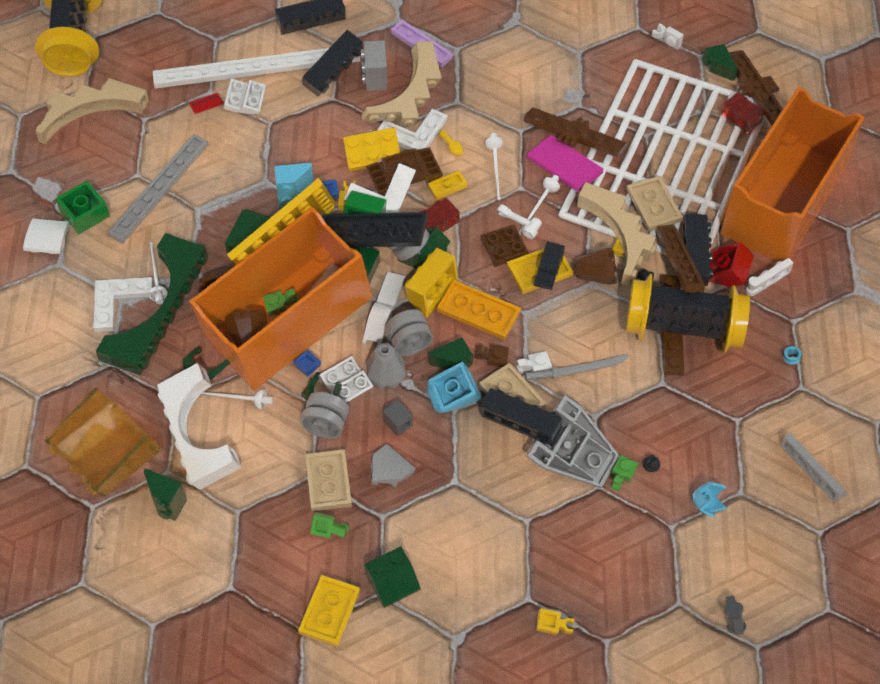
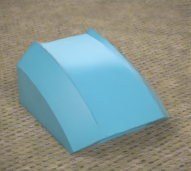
M463 362L427 381V393L435 412L445 413L482 399L473 375Z

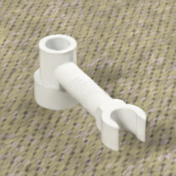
M503 204L497 209L500 211L498 215L510 218L524 225L521 231L522 234L529 239L535 238L538 233L537 230L542 224L538 218L533 217L530 221L512 212Z

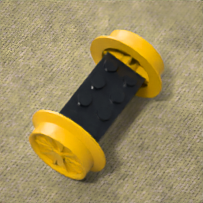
M43 0L51 8L49 29L41 33L35 42V51L45 68L54 74L72 77L85 73L99 56L97 42L85 30V23H87L86 14L96 10L101 5L102 0Z
M649 274L645 281L633 279L626 332L638 334L640 342H643L645 328L721 339L722 354H726L730 347L740 349L743 347L749 319L750 296L738 294L735 285H732L729 296L704 292L689 293L682 289L653 286L652 274Z

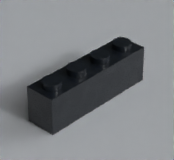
M310 0L276 8L275 16L281 35L346 20V8L343 0Z
M347 29L304 74L302 85L317 97L321 93L324 94L329 89L330 84L339 79L341 72L350 67L352 60L361 55L363 41Z
M685 214L683 242L705 286H708L709 279L713 278V268H710L712 253L709 252L712 238L708 237V233L711 231V222H708L707 215Z
M490 388L480 405L481 417L550 446L553 445L562 429V417L558 414L547 412L537 405L528 404L518 397H511L501 390Z

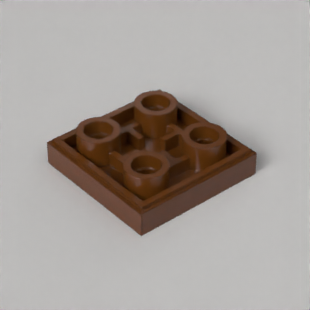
M515 225L481 235L480 239L494 267L529 254Z

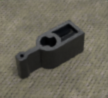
M547 241L534 286L552 291L564 257V245Z

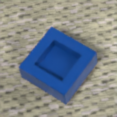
M322 181L332 198L338 199L337 181Z
M308 350L293 361L294 366L306 377L321 366V361Z

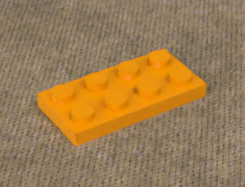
M453 279L437 306V312L505 341L521 313V308Z

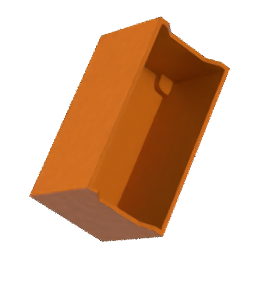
M797 87L734 184L720 234L737 243L742 242L747 248L776 262H783L787 258L791 260L846 170L865 116L858 113L845 115L814 101L807 90Z
M311 207L189 302L209 343L225 360L230 362V366L255 391L370 300L372 293L362 255L356 249L350 248L325 223L319 212L314 207ZM331 264L339 268L334 274L310 291ZM294 288L299 301L286 304L287 310L268 315L263 296L280 290L284 294L287 290ZM245 310L263 311L266 315V327L237 348L226 326L225 317L234 312H240V315L245 314Z

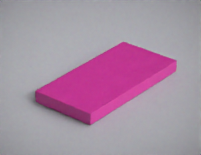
M550 135L527 153V159L551 175H557L560 181L578 193L582 190L585 182L590 184L603 173L602 167L570 146L565 145L564 142H557V138L553 135Z

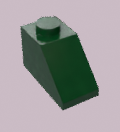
M725 44L705 48L702 62L709 72L731 81L735 80L738 68Z
M463 338L428 352V363L434 367L447 370L460 362H463L468 368L473 365V354Z

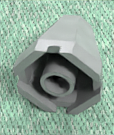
M388 343L380 344L366 362L367 377L378 389H385V387L389 386L390 388H396L406 377L404 359Z

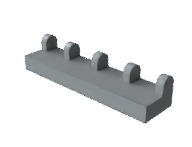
M791 433L783 438L781 448L835 504L848 494Z

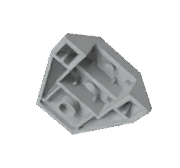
M565 395L551 411L562 417V429L555 442L550 446L533 439L528 447L526 457L542 469L601 488L620 456L583 408Z

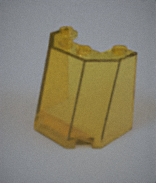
M94 388L44 440L49 445L47 449L54 456L60 455L70 463L68 467L76 475L80 473L83 476L81 480L87 485L86 488L93 495L98 493L103 497L162 449L128 414L97 388Z

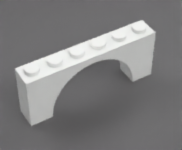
M196 363L157 385L159 389L158 397L164 404L165 409L163 411L170 421L169 429L175 436L176 441L174 443L177 450L181 453L182 458H180V461L187 471L186 479L191 486L194 485L201 490L242 468L236 451L230 446L225 445L209 450L194 447L189 440L187 434L189 411L195 400L212 386L206 369Z

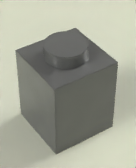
M397 400L384 408L383 421L399 436L413 426V415Z

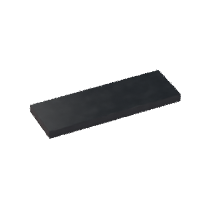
M427 212L324 214L322 218L350 248L421 246L428 214Z

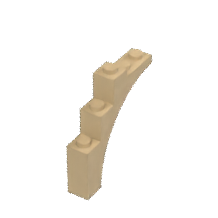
M433 41L416 42L411 50L413 69L407 89L390 102L366 107L361 115L363 122L369 121L374 123L384 120L392 122L396 120L398 126L411 127L419 118L417 108L425 106L430 99L428 88L436 87L442 79Z
M109 78L102 85L101 90L81 85L79 90L75 92L74 97L55 91L47 100L49 112L45 114L44 120L36 128L39 143L46 145L59 129L87 114L107 110H124L141 114L149 102L147 90Z
M585 182L579 194L577 207L600 218L619 238L625 256V270L621 284L628 287L631 280L637 276V266L641 267L643 261L648 262L650 255L654 256L657 245H654L656 237L641 232V216L626 211L628 206L625 204L626 196Z

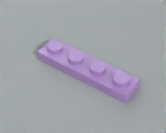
M401 20L391 28V34L411 48L414 47L416 42L433 41L404 20ZM433 41L438 65L442 68L453 59V53Z

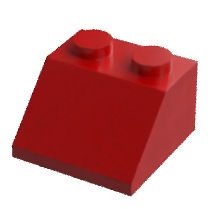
M742 242L712 249L710 268H713V278L709 279V282L729 288L732 285H735V287L745 285L753 261V253Z

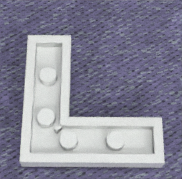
M431 109L416 133L391 122H386V120L382 122L378 130L395 127L399 146L404 149L428 148L446 123L448 115Z
M399 163L385 196L351 182L344 200L348 199L351 191L386 199V213H398L416 170Z
M152 277L95 280L94 331H114L115 299L149 297V292L153 288Z

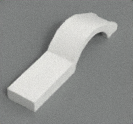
M387 272L377 301L370 311L362 344L366 345L367 341L370 340L378 342V347L383 343L385 325L392 310H395L405 282V276Z

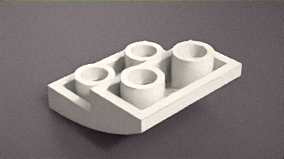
M231 78L223 109L244 114H259L266 85L249 80L247 84Z
M33 218L26 233L23 251L60 254L65 245L64 237L69 229V222Z
M352 356L318 376L330 394H333L335 385L341 383L342 390L338 397L346 403L374 387L364 370L361 371Z

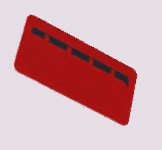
M214 93L192 101L189 104L194 114H198L224 103L219 93Z

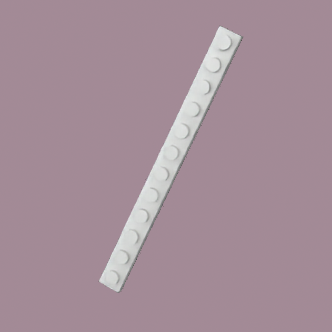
M329 48L153 71L154 86L156 89L311 68ZM360 56L358 58L355 57L352 63L360 62Z

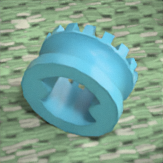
M795 346L787 347L783 355L784 361L789 365L799 363L802 354L801 350ZM788 353H790L791 355L795 353L797 357H789Z

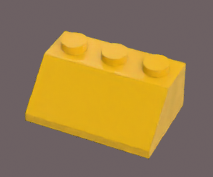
M436 248L433 253L428 255L424 264L417 268L414 276L407 280L405 284L406 298L417 310L423 313L425 318H428L440 303L453 279L458 281L456 257Z

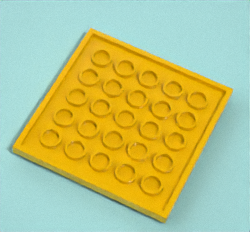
M318 178L227 255L234 263L238 264L311 207H314L322 217L324 214H330L335 209L336 202Z

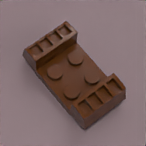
M430 147L423 149L414 148L381 158L378 162L366 166L377 193L382 196L386 195L399 163L416 170L411 184L425 180L428 186V183L443 176Z

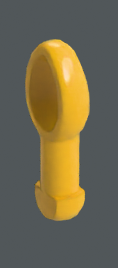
M445 130L440 131L439 137L448 144L449 151L455 156H462L464 151L462 145L454 141Z

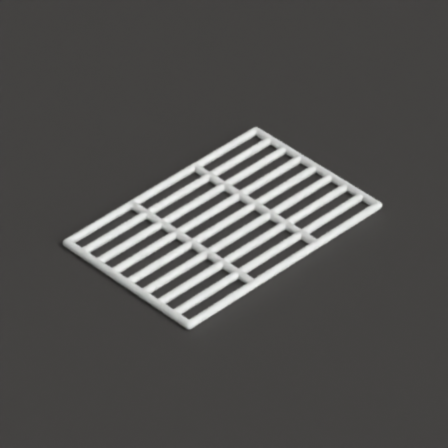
M634 59L598 132L605 134L614 116L623 118L615 136L619 140H622L630 121L638 123L640 126L619 169L609 166L614 157L610 154L606 155L603 163L593 160L597 149L590 148L586 157L603 168V173L594 180L592 185L599 187L606 172L616 175L610 187V191L615 193L623 178L633 181L632 184L647 180V178L643 177L664 132L673 135L655 175V177L661 176L662 178L679 139L688 140L690 142L670 186L666 185L672 198L677 196L684 199L679 209L683 218L691 201L701 204L697 214L705 215L708 207L718 210L711 231L708 234V237L712 238L713 243L727 210L733 186L743 172L764 122L765 115L760 111L744 151L735 149L733 147L751 105L758 106L753 97L741 96L738 92ZM637 67L646 69L647 71L628 111L618 110L617 108ZM653 72L661 74L663 77L644 117L634 115ZM669 78L679 80L661 122L651 121L650 119ZM685 84L694 85L696 87L677 129L667 126ZM702 88L710 90L712 93L694 133L684 132L683 130ZM718 94L728 96V100L710 140L700 137ZM735 99L745 102L727 146L717 143ZM646 127L655 129L656 133L637 174L627 172L626 170ZM696 144L706 146L688 191L685 192L677 189ZM713 149L724 152L705 197L694 195ZM730 155L739 157L740 160L721 204L711 201ZM571 188L558 216L564 220L617 238L611 228L601 225L603 221L600 218L596 217L594 222L584 219L587 213L586 210L581 208L577 216L567 213L577 191ZM627 193L625 204L628 205V210L632 200ZM681 222L673 224L676 226L677 230L679 229ZM657 229L650 231L649 235L655 237ZM654 244L657 245L656 252L667 255L663 246Z

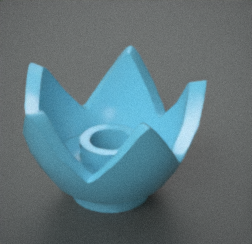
M713 481L702 484L693 493V503L702 513L715 518V514L712 512L727 509L717 498V495L726 486L714 483Z

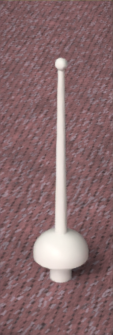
M491 133L490 138L486 139L485 145L489 150L493 151L497 200H500L497 150L502 147L503 140L497 137L496 133Z
M553 175L552 178L546 177L543 180L545 191L527 218L528 220L531 219L549 192L554 193L560 189L559 177L557 175ZM524 225L522 226V228H521L520 231H519V234H520V235H521L522 229L524 228Z
M150 242L155 287L150 290L149 297L156 304H162L168 291L165 287L159 286L153 242Z
M259 390L255 396L211 392L202 393L205 395L254 401L258 409L262 410L266 404H273V397L267 396L266 390Z

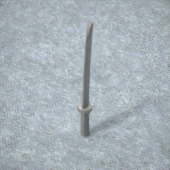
M624 354L576 366L557 369L556 367H551V370L525 373V379L533 380L552 377L554 380L558 376L620 364L629 355Z

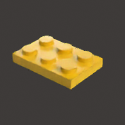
M395 127L343 137L349 172L367 169L366 166L378 162L381 158L400 153Z
M544 249L507 262V268L522 294L540 288L534 286V281ZM565 256L563 257L555 282L573 276V270Z
M321 575L298 629V634L338 647L360 594V587Z

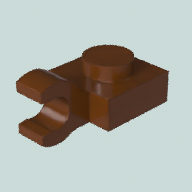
M476 345L475 358L488 360L487 365L504 367L507 365L509 347L490 345V348L487 349L482 345Z

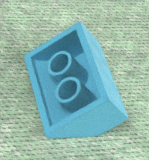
M312 163L275 166L279 210L313 183Z

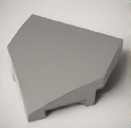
M386 444L373 454L370 468H372L371 484L378 485V482L396 487L398 482H402L413 475L416 468Z

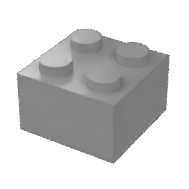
M385 41L364 42V49H361V59H365L361 61L362 73H365L362 74L363 84H366L367 91L387 90Z

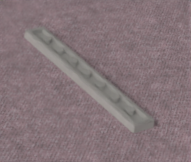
M193 134L107 232L108 236L124 244L209 145L208 141Z

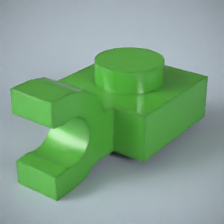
M294 288L287 290L284 294L280 290L263 296L268 315L287 310L286 304L299 301Z
M620 455L612 471V475L615 478L611 489L619 492L624 480L630 482L639 463Z
M316 512L313 516L310 534L329 539L332 533L345 537V534L348 533L349 524L334 523L335 517Z

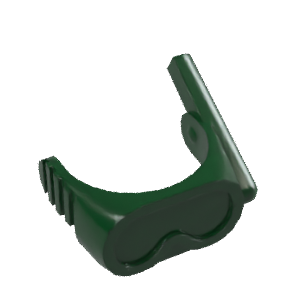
M201 347L195 348L183 359L184 369L195 365L192 358L201 353ZM225 360L214 369H206L209 379L212 380L230 362Z
M319 372L313 378H310L309 384L302 392L301 396L305 400L308 399L311 393H314L315 384L319 380ZM337 383L333 391V395L337 397L342 390L341 383Z

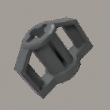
M735 596L726 597L727 604L724 606V612L728 616L729 622L727 630L735 635L744 634L746 624L743 622L742 617L743 605L736 602Z

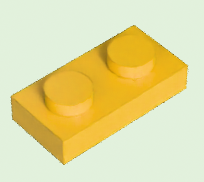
M460 170L428 183L427 188L435 200H439L467 188L468 182Z

